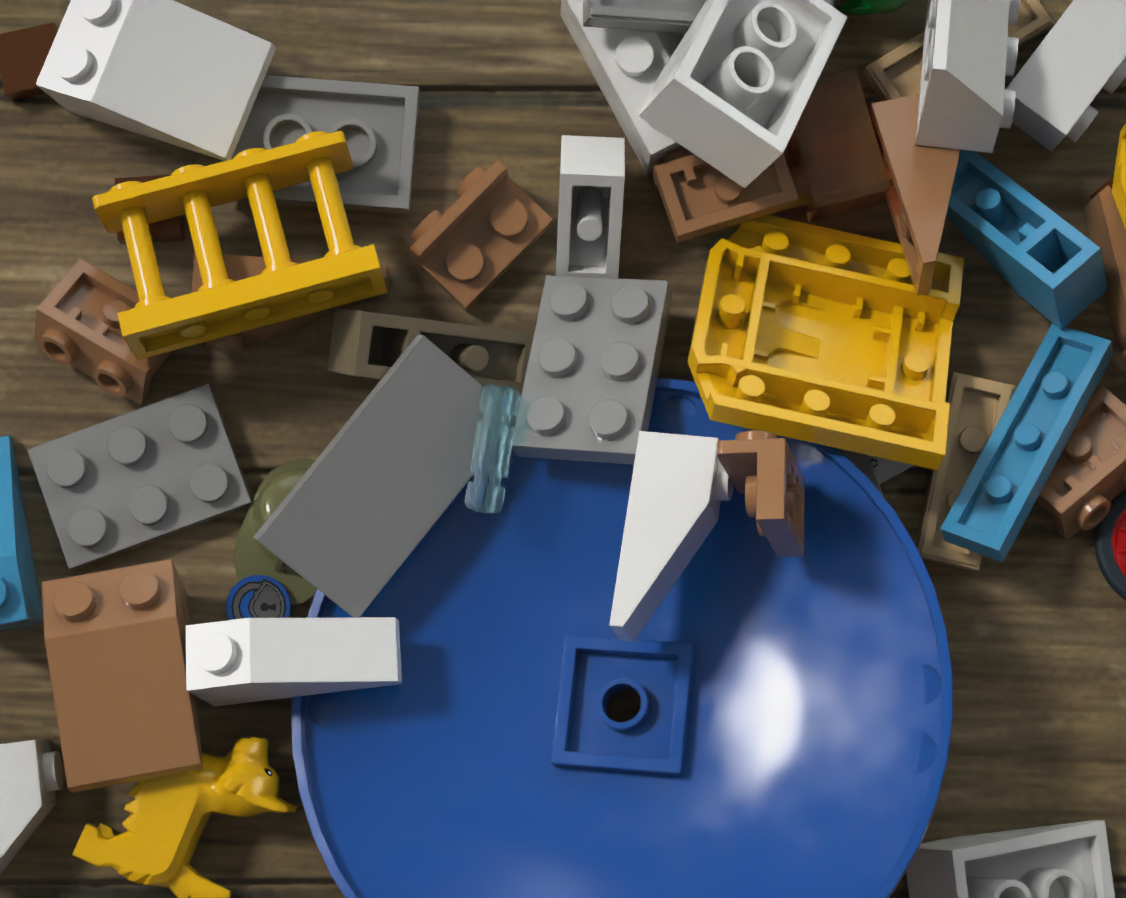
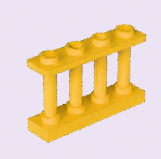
M324 131L311 132L301 136L296 142L268 150L264 148L247 149L238 153L233 159L208 166L198 164L183 166L176 169L170 176L148 182H122L113 186L108 192L95 195L92 198L95 212L108 233L123 231L139 302L133 309L118 312L117 315L122 337L137 360L388 293L374 244L360 247L354 245L335 175L349 171L354 167L343 131L332 133ZM311 181L329 252L323 258L297 264L291 262L273 191ZM249 198L266 268L260 275L234 281L228 279L211 207ZM186 214L203 285L197 292L170 298L165 296L148 224Z

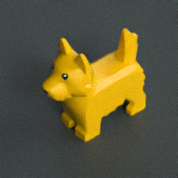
M241 737L237 739L232 750L225 756L215 757L202 753L203 769L137 781L138 784L129 792V795L134 799L124 807V810L131 813L122 822L127 831L115 835L113 828L100 823L96 827L88 823L85 825L72 855L100 868L112 867L120 875L132 882L167 887L177 898H230V890L200 875L190 865L199 838L211 814L219 813L235 817H250L265 812H295L297 806L279 797L280 778L268 763V740L262 737Z

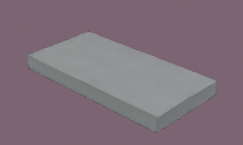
M418 334L253 538L350 616L358 618L514 425L517 415L428 338Z

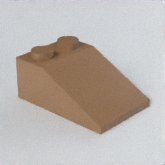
M172 559L42 582L44 640L67 788L70 793L203 769L197 696L188 692L186 685L185 626L190 625L188 595Z

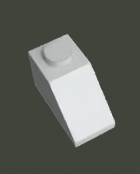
M562 135L556 276L618 279L625 183V138Z
M50 739L0 744V874L56 805L55 791L62 790L63 788L62 760L58 751H51Z

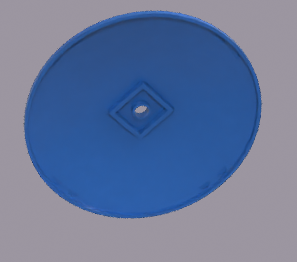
M665 378L657 379L648 432L714 437L721 441L735 440L738 433L754 431L710 420L695 382ZM521 396L503 403L515 415L518 413ZM515 423L360 616L395 617L399 620L402 684L292 697V749L300 797L312 836L330 875L345 898H889L918 852L936 809L948 764L953 725V674L946 627L934 585L915 543L895 510L869 478L837 448L776 435L777 438L786 439L805 479L804 556L777 557L766 536H759L756 517H748L745 494L738 493L734 487L731 500H721L718 522L635 642H626L618 638L609 624L634 465L517 457L511 447ZM318 589L307 618H353ZM622 689H631L638 692L641 698V707L633 719L627 722H615L609 718L607 704L614 693Z

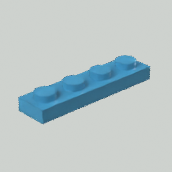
M1052 323L940 528L944 541L1002 563L1004 562L1114 355L1111 340L1069 327H1064L1061 330Z

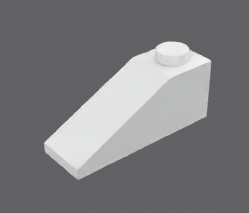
M639 431L609 624L621 641L635 642L718 522L721 500L730 501L732 498L734 485L717 457L718 438Z
M395 617L243 618L185 626L187 691L213 706L402 684L399 620Z

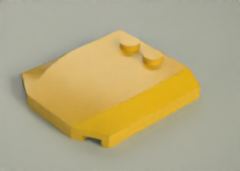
M771 215L741 223L739 229L727 240L721 238L710 249L687 361L709 419L939 470L946 452L950 403L945 402L952 327L953 320L960 306L964 258L938 252L930 293L917 296L901 244Z

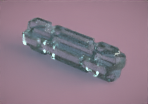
M485 385L481 392L479 411H484L483 420H477L469 472H474L475 476L474 481H468L465 496L466 507L473 511L499 513L503 508L506 487H501L500 483L501 478H507L515 431V426L510 425L511 416L517 417L520 399L519 391L511 387Z

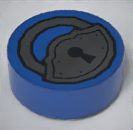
M252 575L243 578L231 589L226 601V613L228 620L243 618H291L292 605L288 592L280 582L269 576Z

